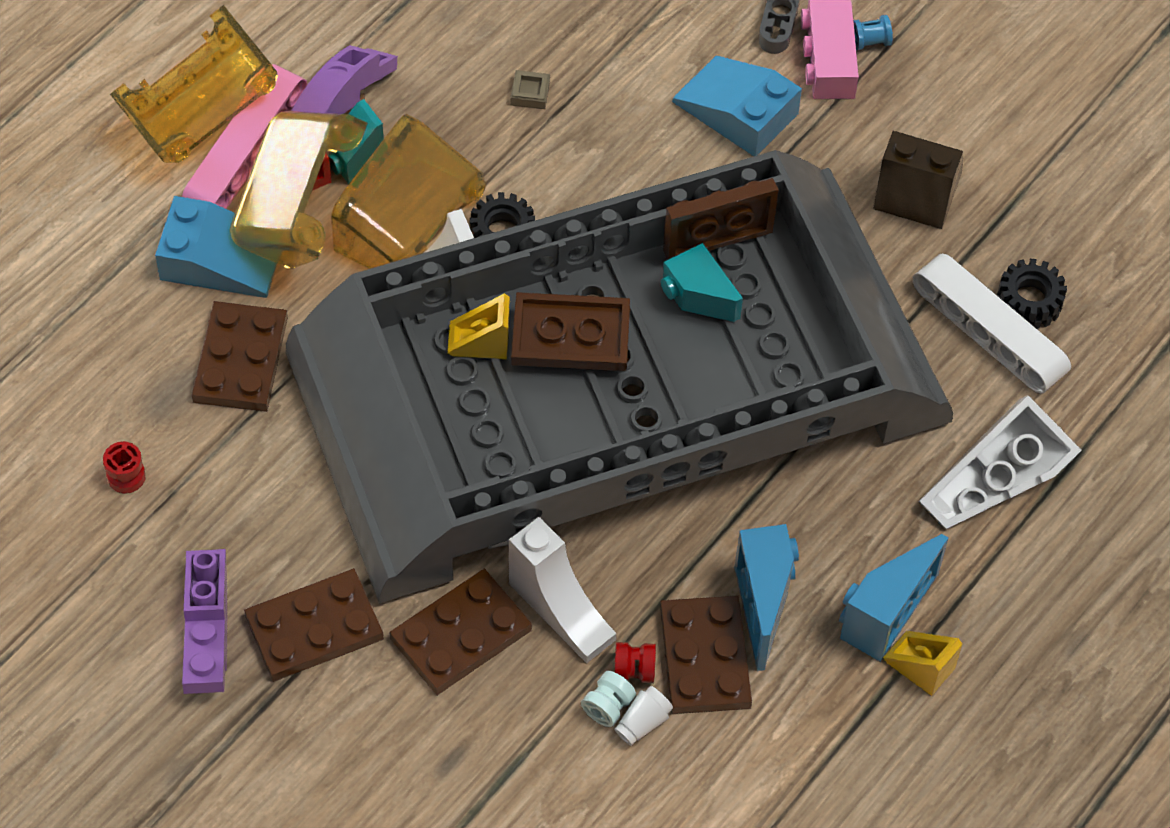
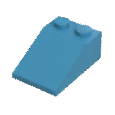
M716 55L673 97L672 102L752 156H757L799 114L802 88L775 70Z
M174 196L155 254L159 278L162 281L267 298L284 242V234L212 202Z
M786 524L739 531L734 568L757 671H763L766 668L788 596L790 580H795L796 576L794 562L799 560L798 545L795 538H789Z
M940 534L870 571L860 585L853 583L843 599V604L846 606L839 618V622L843 623L840 639L881 662L939 575L948 537Z

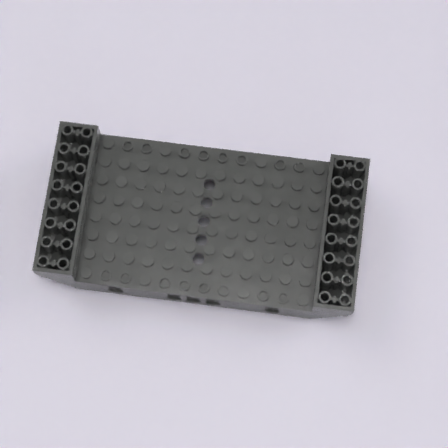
M777 150L354 273L323 299L301 324L292 327L286 342V356L379 604L453 581V558L509 541L511 537L538 517L549 527H553L873 425L883 444L951 423L953 420L952 407L830 168L821 170L806 160ZM773 178L779 189L773 233L709 251L743 297L741 318L732 322L681 310L674 299L670 300L665 295L660 282L663 279L664 262L667 261L663 251L666 208L680 201H692L709 196L716 191H728L742 187L751 181H763ZM516 292L579 296L594 294L599 297L630 298L627 353L629 361L627 362V371L511 365ZM504 293L510 297L507 359L457 357L448 354L449 325L451 320ZM633 384L639 386L643 392L637 396H629L622 389L627 385ZM647 415L653 417L657 423L651 427H643L636 420L641 416Z

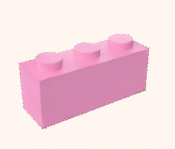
M808 0L807 9H801V29L808 32V36H804L803 55L804 57H810V64H806V85H812L813 99H855L859 75L851 0Z

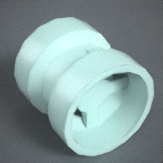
M605 671L597 681L598 687L596 690L587 693L581 701V706L594 721L605 727H612L620 718L622 707L629 706L635 699L636 691L621 675L613 671Z

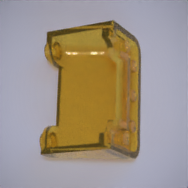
M224 5L210 15L214 21V28L210 34L207 30L201 34L206 43L151 86L145 79L139 83L142 88L137 90H131L123 83L110 94L154 152L165 163H179L186 159L192 149L257 98L270 93L276 85L278 77L276 69Z
M285 111L274 116L267 126L231 223L230 234L234 243L242 249L289 269H294L319 259L325 242V230L320 221L305 214L304 211L326 151L335 153L337 151L345 152L354 149L361 142L368 123L352 115L340 113Z
M408 114L403 115L336 201L331 214L334 251L369 269L424 253L427 250L428 243L446 221L447 213L452 212L460 201L470 204L473 200L478 201L486 188L483 172L422 121Z

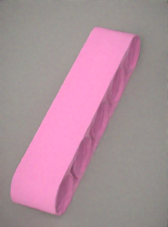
M276 64L269 66L187 183L182 197L212 202L227 209L290 118L292 108L307 86L306 79Z

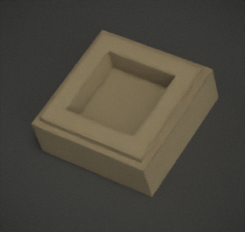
M516 70L511 93V105L546 109L550 74Z

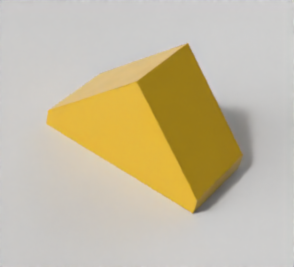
M504 293L451 320L449 325L448 354L457 357L507 359L510 297Z
M906 631L883 658L887 664L932 696L955 670L963 644L959 638Z

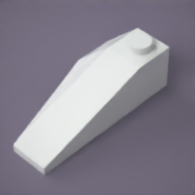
M1027 395L1019 399L918 502L944 529H947L1055 477L1082 450Z

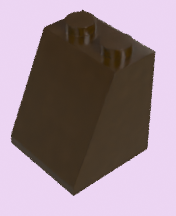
M892 131L882 159L873 209L942 229L962 174L963 151Z

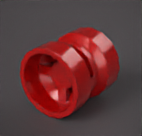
M123 441L114 443L105 450L103 465L110 487L116 492L123 494L137 491L146 479L139 448L133 443Z
M616 642L614 672L624 677L627 681L630 678L639 679L642 683H654L656 644L644 643L640 647H632L628 642ZM635 660H639V665H635Z

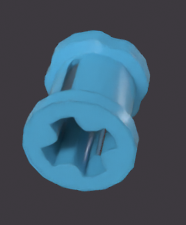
M881 15L879 19L860 22L859 20H853L856 50H862L864 46L881 43L884 46L892 45L893 32L888 15Z

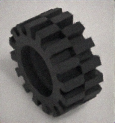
M498 192V199H494L493 195L490 194L486 196V203L480 199L476 203L477 209H472L470 230L473 237L477 238L494 233L489 230V226L497 221H508L516 226L535 221L534 210L531 206L527 207V201L523 198L517 202L516 194L511 193L509 199L504 198V192Z
M1030 258L1029 265H1026L1024 259L1017 262V266L1012 263L1008 266L1007 272L1004 271L997 296L1036 329L1040 328L1041 322L1044 327H1047L1051 324L1052 320H1057L1062 310L1067 292V286H1064L1065 279L1063 275L1057 277L1059 270L1055 266L1048 270L1049 263L1043 261L1042 265L1038 266L1036 265L1037 259ZM1023 287L1036 288L1045 295V299L1042 301L1026 300L1019 295L1018 289Z

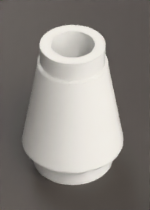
M650 686L646 691L640 690L614 730L621 739L632 746L636 741L668 720V713L673 709V706L653 686Z

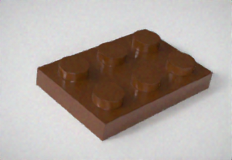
M774 179L751 181L742 187L728 191H716L706 197L692 201H680L673 206L667 207L663 251L667 260L702 243L710 251L773 233L779 190Z
M516 292L511 365L627 371L630 298Z
M214 301L193 387V403L267 412L288 320L287 310Z
M355 568L244 609L246 620L273 682L384 640L382 628Z
M484 568L389 633L390 640L438 696L531 632L532 623Z
M739 595L661 600L660 612L670 703L673 706L672 714L751 709L752 696Z

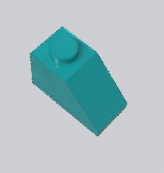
M365 99L357 102L329 138L330 155L328 157L330 167L336 175L341 174L348 185L386 166L383 123Z
M703 243L664 262L663 279L660 281L661 287L665 295L670 300L674 299L681 310L732 322L741 318L743 297Z

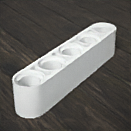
M939 254L912 277L914 287L923 298L1033 391L1040 394L1045 393L1070 371V360L1058 346L947 254Z

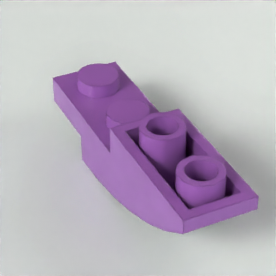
M351 45L347 46L332 57L311 79L292 108L291 118L305 121L306 125L312 127L325 126L329 121L352 109L360 101V91L364 90L365 87L397 70L398 56L369 48L362 49Z
M226 549L186 551L184 694L224 692L225 671H227Z

